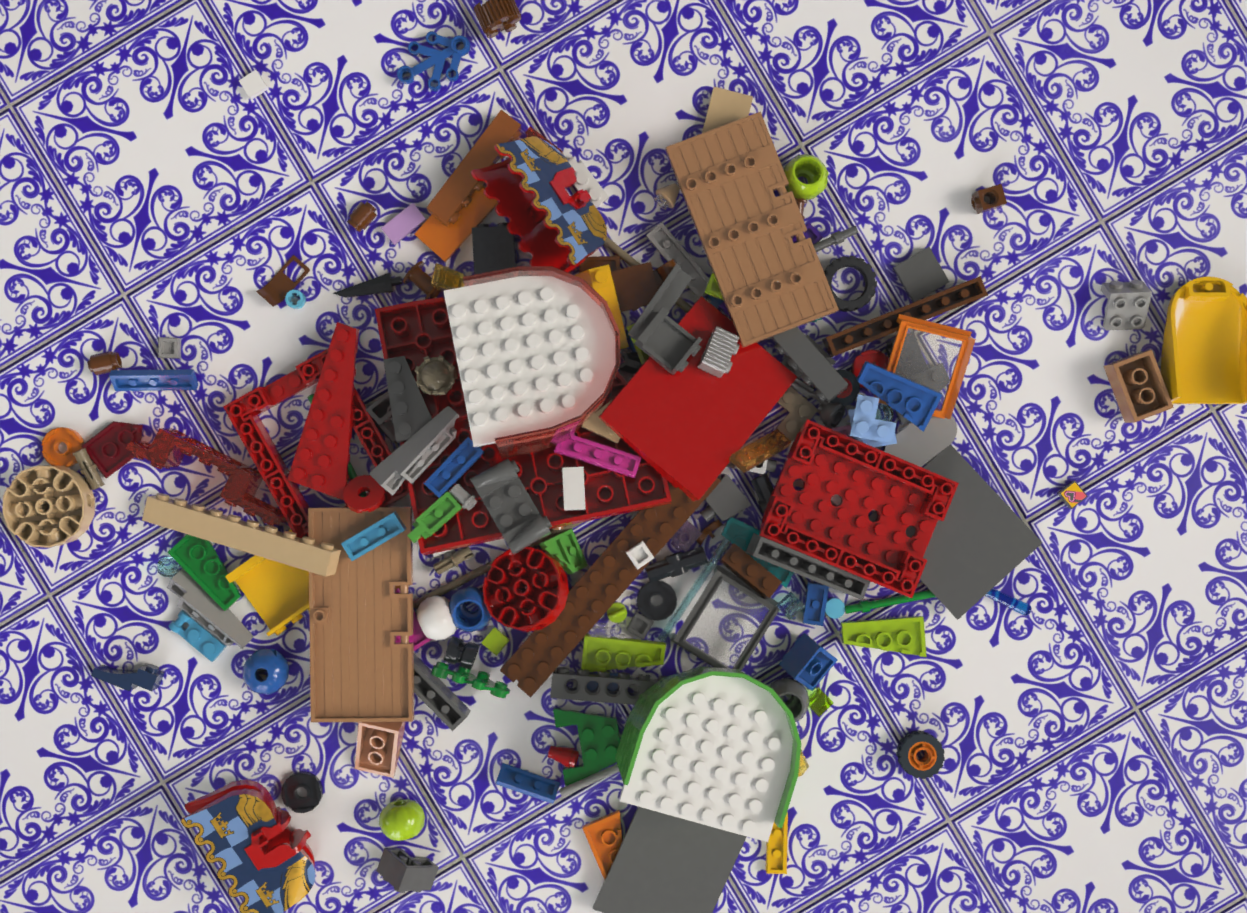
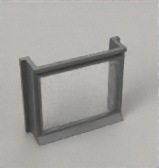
M717 564L711 580L677 634L674 633L670 640L712 667L742 671L779 612L778 605L780 603L771 597L764 599L739 577Z

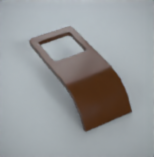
M293 255L271 281L256 292L274 307L285 299L286 294L300 283L310 269ZM292 261H295L305 270L296 282H293L284 274V270Z

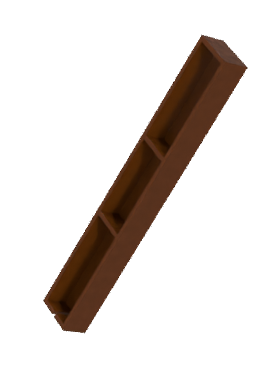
M717 478L702 498L697 501H692L681 489L675 488L668 482L671 503L639 510L571 587L565 608L556 621L542 630L533 631L505 662L500 671L513 683L517 680V686L531 698L651 562L649 561L637 570L626 554V551L643 540L655 557L717 487L721 480Z

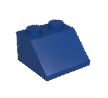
M804 633L796 640L791 650L783 656L779 665L795 680L813 691L837 662V659Z

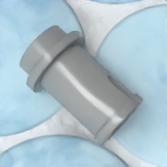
M456 484L449 492L462 504V508L468 511L477 503L475 496H471L460 484Z

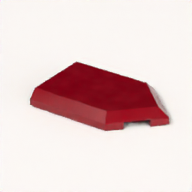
M113 421L81 447L83 449L86 448L90 459L107 479L140 453L143 425Z

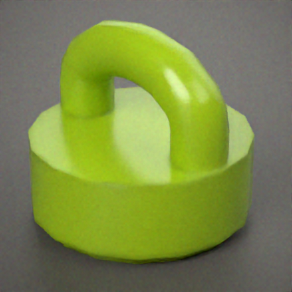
M614 602L607 610L609 620L614 623L624 621L627 617L625 605L620 602Z

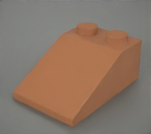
M358 722L354 769L394 778L405 730V722Z

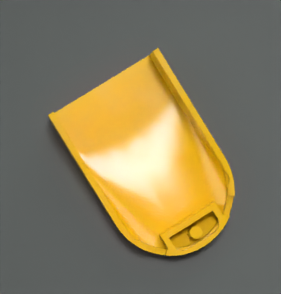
M1217 277L1193 279L1180 287L1169 302L1161 352V375L1172 404L1247 403V298L1243 293L1240 294L1232 286V283Z

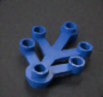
M433 31L428 32L426 40L429 45L435 46L440 44L448 47L442 51L419 45L416 41L410 42L408 50L411 55L417 56L421 54L430 58L412 68L401 66L397 71V77L400 82L410 84L414 81L416 75L435 65L432 77L428 81V86L434 92L440 90V78L445 60L452 55L451 65L446 70V76L449 81H456L459 78L458 67L461 57L467 55L470 51V42L465 36L457 35L450 39L437 35ZM431 36L436 37L435 41L433 42L429 41V38ZM463 44L464 47L463 49L459 50L457 49V45ZM418 46L417 51H411V48ZM450 72L456 73L454 77H449ZM406 73L410 74L409 79H403V76ZM432 82H438L436 87H431Z

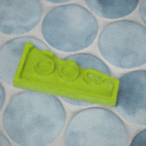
M923 616L841 622L843 644L927 657Z

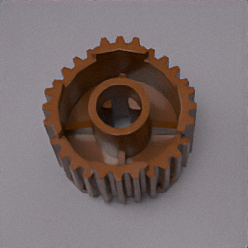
M488 0L482 6L479 2L474 7V12L487 38H493L503 30L505 32L513 31L517 28L515 23L519 22L522 17L515 0Z

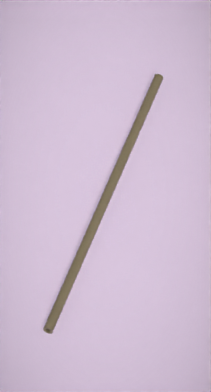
M583 522L563 526L564 529L550 530L551 534L527 547L535 548L539 546V543L572 529ZM494 560L414 600V609L418 608L420 603L426 598L437 595L442 596L488 572Z

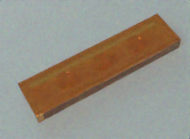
M776 429L733 453L729 460L745 473L788 448L792 442Z

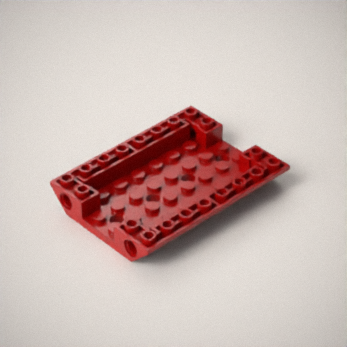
M806 419L792 443L764 511L759 535L912 598L927 563V559H924L923 556L937 522L944 521L959 483ZM796 479H801L804 483L803 488L799 491L793 487ZM837 494L841 498V503L838 506H833L831 498ZM872 510L878 513V518L874 522H871L868 518V514ZM909 526L915 528V534L912 537L906 535V529Z

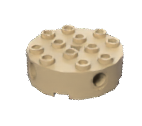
M38 465L23 470L15 477L16 479L12 481L10 487H7L3 495L2 513L8 529L25 541L26 544L33 547L51 548L76 541L88 530L95 515V497L90 484L79 472L66 466Z

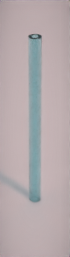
M724 537L658 636L660 641H666L730 545L731 541Z

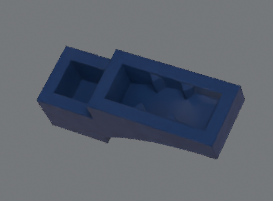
M152 664L142 666L138 670H122L100 665L93 669L91 676L127 691H131L138 686L153 691L159 688L165 672Z

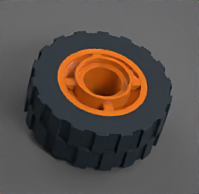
M912 731V733H907L904 738H901V742L897 746L896 756L901 767L909 775L925 779L933 777L934 774L939 772L940 768L942 769L943 761H945V752L938 739L924 731ZM924 750V757L917 759V752Z

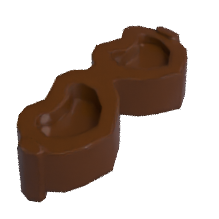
M717 519L708 524L698 534L695 541L701 546L708 535L713 539L715 535L712 531L720 526H724L723 523Z

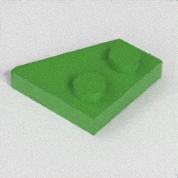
M569 529L539 543L540 547L557 560L569 575L588 566L573 529Z

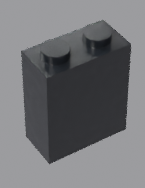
M498 223L494 227H489V224H478L477 228H472L474 276L476 280L517 277L515 235L508 232L506 228L508 223Z

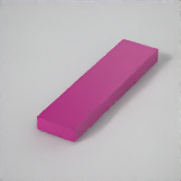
M562 431L554 450L555 453L635 478L641 461L640 456Z

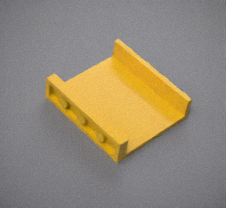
M254 555L225 576L229 583L234 581L237 583L270 629L266 633L268 637L274 633L278 636L287 629L285 625L291 621L293 624L304 617L302 613L307 609L309 610V571Z

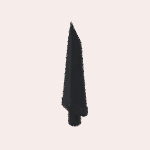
M386 273L333 294L347 298L394 292L393 286L403 284L401 276L392 278L390 273Z

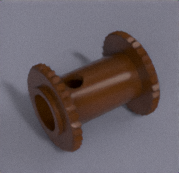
M419 261L409 269L403 279V283L408 284L412 281L426 294L425 299L436 298L444 285L437 283L422 270L424 262Z

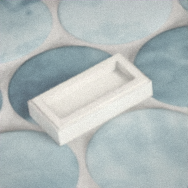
M584 467L562 468L564 511L586 510Z

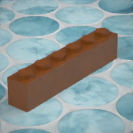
M500 110L426 207L428 213L447 227L450 223L454 224L460 217L459 211L462 207L466 208L473 199L471 195L474 191L479 192L485 184L484 181L475 180L471 175V171L494 165L500 158L504 159L506 156L499 155L495 150V145L519 140L522 135L520 132L521 124L503 110Z

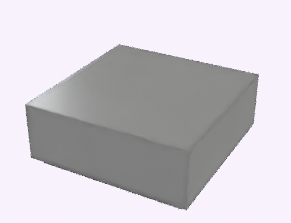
M158 337V358L181 359V338Z

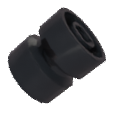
M452 636L444 656V661L451 664L459 663L460 667L471 670L480 645L470 641L464 643L463 639Z

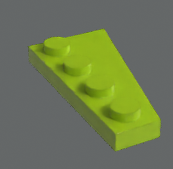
M586 634L584 637L581 669H587L590 672H606V670L612 669L624 670L628 667L640 668L664 665L666 642Z

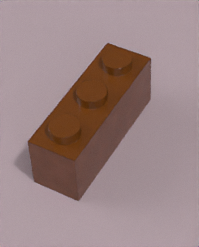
M735 543L730 544L718 559L721 564L764 599L770 598L782 583Z

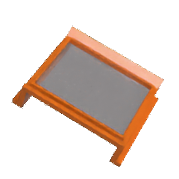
M898 314L896 322L900 325L886 370L942 393L943 396L932 416L951 419L976 339L971 337L972 332ZM879 398V403L888 405L886 402Z

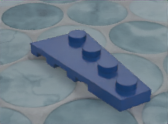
M865 361L856 379L923 432L943 396L942 393L867 361Z

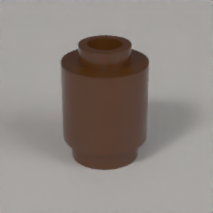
M368 201L365 204L360 202L349 215L350 218L347 222L358 232H361L362 229L365 230L377 215L374 212L377 209Z
M109 351L91 355L90 360L87 362L90 372H94L95 375L110 373L111 370L122 368V361L118 352L113 353Z

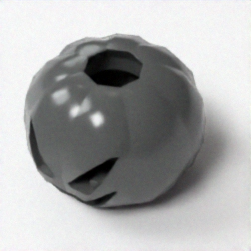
M791 678L772 682L769 687L779 697L791 694V698L784 703L793 713L795 722L801 720L807 712L810 702L808 691L804 685Z

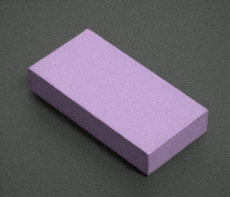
M412 203L381 227V229L391 242L396 245L424 223L426 218L415 204Z

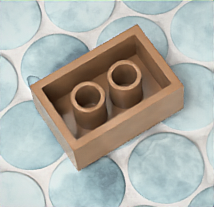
M1152 350L1141 351L1103 366L1125 423H1135L1174 408Z

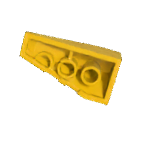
M609 264L588 269L569 277L571 284L580 287L603 309L615 336V350L628 348Z

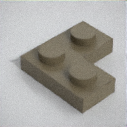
M790 386L777 402L789 413L776 429L793 441L806 419L810 420L818 409Z

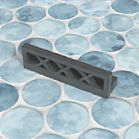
M676 264L629 331L628 336L637 340L663 307L667 311L671 310L693 278L681 270L682 267Z

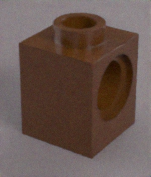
M1002 184L978 190L972 194L971 204L973 209L977 211V214L994 210L1007 204ZM984 195L990 197L991 204H987L984 201Z

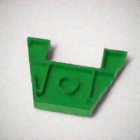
M553 708L556 728L577 725L583 765L563 768L565 787L617 763L615 756L620 743L616 717Z

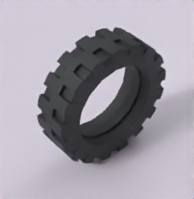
M856 256L840 257L829 264L824 271L837 307L843 312L862 308L870 302L876 292V274L872 271V266L864 262V259L856 258ZM845 267L858 270L864 277L865 282L864 291L861 296L851 301L842 300L837 297L831 285L832 277L836 271Z

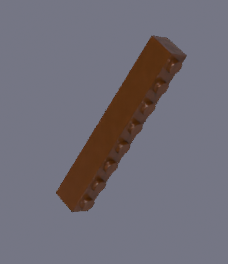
M979 276L822 339L828 355L834 357L897 332L900 325L896 322L898 314L927 320L988 296L982 278Z

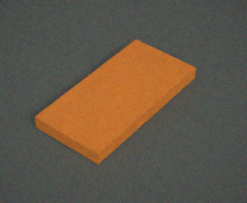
M482 187L479 192L474 191L471 195L473 198L471 203L466 208L462 207L459 211L460 217L454 224L450 223L447 227L431 215L414 235L446 263L472 234V228H477V225L483 222L498 205V201L487 198L483 192L485 188Z

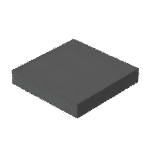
M930 247L893 267L912 303L949 283Z

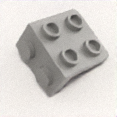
M1140 280L1102 283L1101 292L1108 299L1103 328L1107 331L1144 328L1152 291L1146 284Z

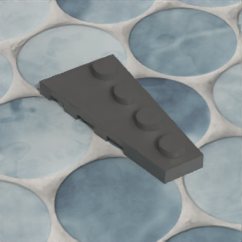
M405 356L383 359L397 443L407 441L432 420Z

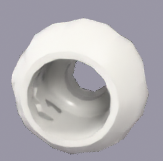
M437 595L428 597L420 603L417 609V619L427 638L437 641L447 639L455 633L457 627L453 623L447 598Z

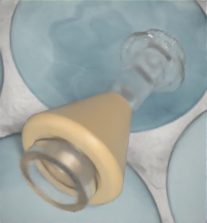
M676 181L674 184L656 190L657 196L654 199L661 208L665 210L668 207L674 208L680 190L678 182Z

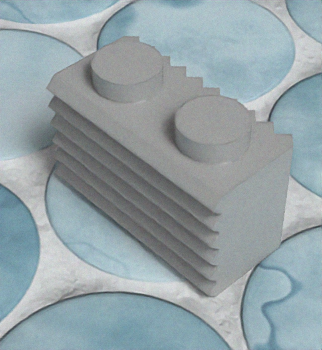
M716 326L710 335L698 369H702V371L713 374L718 378L724 373L728 374L733 362H730L731 357L736 355L740 344L737 343L739 336Z

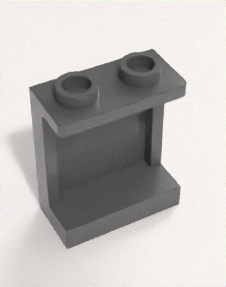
M663 307L634 344L674 375L677 371L682 372L689 364L686 360L690 355L694 357L701 348L699 343L702 339L700 337L696 339L668 317L669 311Z

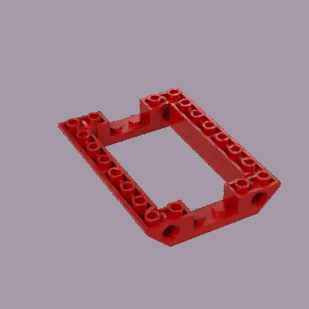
M328 349L295 366L296 370L265 387H257L223 406L292 532L296 533V537L299 538L308 537V508L310 507L297 484L287 480L290 471L259 415L316 384L319 381ZM354 386L352 427L373 465L376 467L392 453L372 417L366 411L367 408ZM406 479L394 495L385 490V500L380 507H387L409 494Z

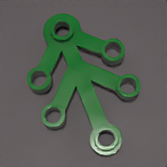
M437 662L431 672L433 676L447 679L448 674L452 675L451 680L456 683L472 684V687L478 690H490V694L499 698H506V695L510 693L507 684L500 681L493 682L489 679L490 674L484 671H479L476 677L470 673V670L462 668L460 665L457 672L448 669V664Z

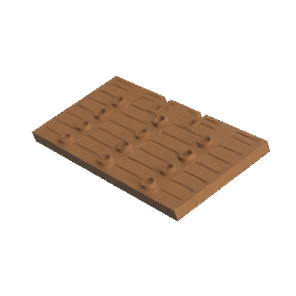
M761 111L666 147L665 151L736 333L739 336L742 348L833 314L839 310L811 238L806 239L804 236L807 228L792 191L787 193L785 188L789 182ZM776 190H777L778 193H779V196H778V197H775L773 191H776ZM796 236L798 242L793 243L792 237Z
M348 507L308 508V537L314 538L315 542L319 544L322 542L331 543L334 545V548L341 550L335 575L325 577L309 572L311 722H413L414 646L413 642H409V636L413 635V592L408 593V585L413 584L412 541L407 536L412 532V507H379L369 513L368 511L356 513ZM396 511L407 529L351 561L341 543ZM395 586H400V593H395ZM396 636H400L401 642H396Z

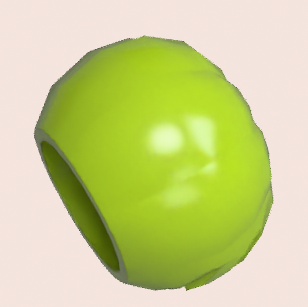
M798 155L789 161L783 169L789 182L785 188L787 192L792 191L797 199H814L827 186L828 170L822 161L814 155ZM801 176L807 178L808 184L802 183L797 178Z
M399 799L393 801L382 809L379 816V825L382 833L394 841L411 839L417 836L424 827L425 814L423 808L414 800Z

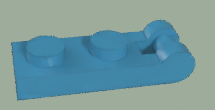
M182 610L178 614L176 621L173 620L169 624V628L173 632L178 633L211 662L215 661L227 647V645L221 643ZM185 622L190 625L187 629L182 626Z

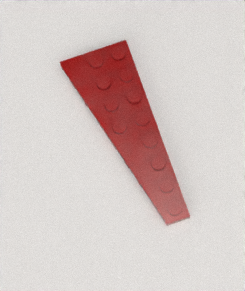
M337 322L287 480L344 500V488L347 485V481H349L348 462L350 461L349 447L350 439L352 438L353 396L355 395L354 376H356L355 361L356 353L358 352L359 329Z

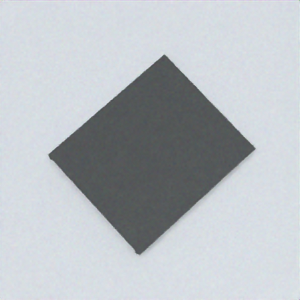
M950 444L923 467L959 484L944 521L937 522L923 556L924 559H927V563L920 580L958 620L1037 547L1041 546L1042 541ZM877 511L868 516L871 522L877 520ZM909 526L906 529V535L912 537L915 534V528Z
M638 806L596 898L593 909L602 913H713L747 836Z

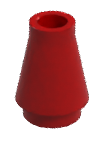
M551 745L548 757L570 768V766H576L579 751L571 747Z

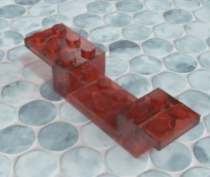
M159 428L152 444L146 441H129L126 447L127 450L132 452V456L141 460L145 458L151 461L150 465L158 469L178 467L184 455H195L199 457V462L208 466L213 464L218 467L217 471L225 475L230 474L220 494V497L225 499V503L233 507L238 505L244 508V513L250 516L258 515L263 518L262 522L271 526L287 522L280 509L255 497L263 481L259 471L176 429Z

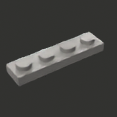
M661 222L646 237L667 262L674 259L676 264L682 267L681 270L693 277L687 286L699 299L705 294L709 278Z

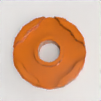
M61 427L52 429L42 440V455L47 463L51 465L74 466L78 462L73 453L83 449L81 447L84 444L83 438L71 428ZM61 442L67 445L65 453L59 451L58 447Z

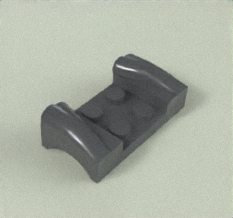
M507 458L470 480L511 552L515 555L530 544L551 534L549 528L552 525L547 516L542 517L517 475V472L520 470L515 461H509Z

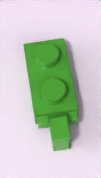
M447 491L415 519L416 522L412 524L415 529L407 535L413 543L422 536L427 539L459 512L462 506Z

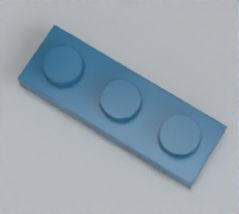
M395 511L345 540L341 545L351 561H354L407 528Z

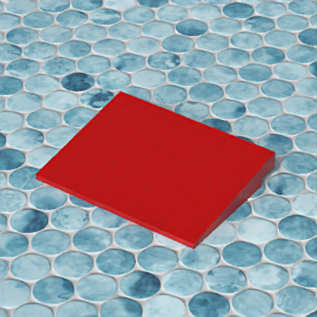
M702 296L678 322V325L696 339L700 337L702 339L699 343L701 348L694 357L690 355L686 361L689 364L682 372L677 371L672 375L654 359L649 357L599 415V418L659 474L667 479L672 486L681 489L692 501L702 498L797 378L794 373L758 343L742 348L739 339L737 343L740 344L736 355L731 357L730 362H733L728 374L724 373L718 378L713 374L702 371V369H698L710 335L716 326L737 335L733 322Z

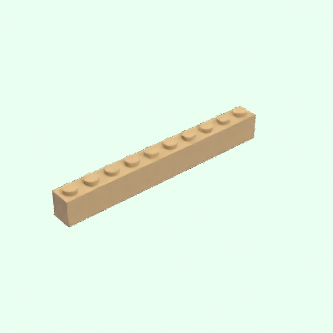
M157 493L156 496H147L142 521L325 577L335 575L341 550L334 548V545L331 543L322 542L319 544L315 542L314 538L296 537L294 532H279L277 527L259 526L257 521L247 520L246 522L241 520L240 516L223 515V511L210 509L209 511L200 504L189 505L184 499H169L167 494Z

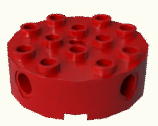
M525 547L515 555L509 549L496 557L483 583L484 603L490 615L506 627L525 632L542 630L556 621L565 608L569 593L567 575L561 564L546 552L531 547Z

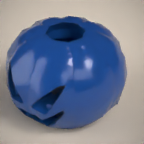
M469 586L460 589L452 595L449 601V610L453 623L458 629L465 632H474L482 629L489 623L492 617L484 603L483 590L477 587ZM466 602H474L479 608L476 611H469L466 608Z
M259 649L247 658L243 666V680L251 691L257 694H273L279 691L286 684L289 676L287 660L275 649ZM259 668L267 670L268 677L266 680H263L258 674Z

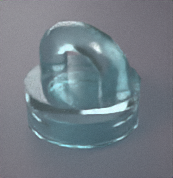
M886 404L878 405L875 419L891 422L894 409Z
M163 557L158 561L157 571L161 576L172 578L178 573L179 564L173 557Z

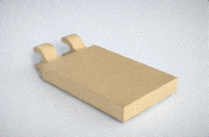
M713 87L702 133L749 116L753 96Z

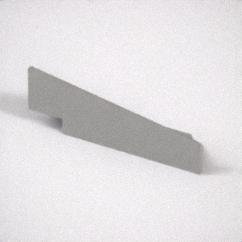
M447 406L370 472V475L392 495L396 493L405 479L412 484L456 438L457 430L454 428V425L459 415L451 407Z
M183 568L171 578L167 588L181 598L177 607L221 643L227 646L235 643L243 649L252 640L253 635L229 609L224 611Z

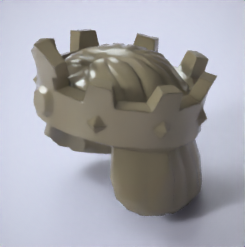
M441 355L434 358L424 357V362L419 367L416 366L415 369L418 388L424 394L427 393L429 395L447 394L458 377L457 370L453 364H450Z

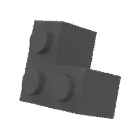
M384 848L376 871L397 892H421L431 890L439 867L429 858H412L401 848Z

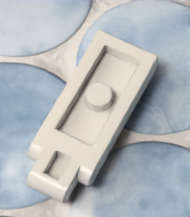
M573 156L567 160L576 172L575 176L577 179L573 185L577 191L587 190L591 196L590 200L596 208L609 199V196L581 160L577 162Z

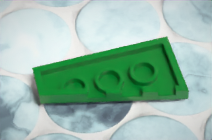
M187 534L168 551L175 561L224 611H227L242 597L234 582L229 583L225 576L229 573L210 541Z

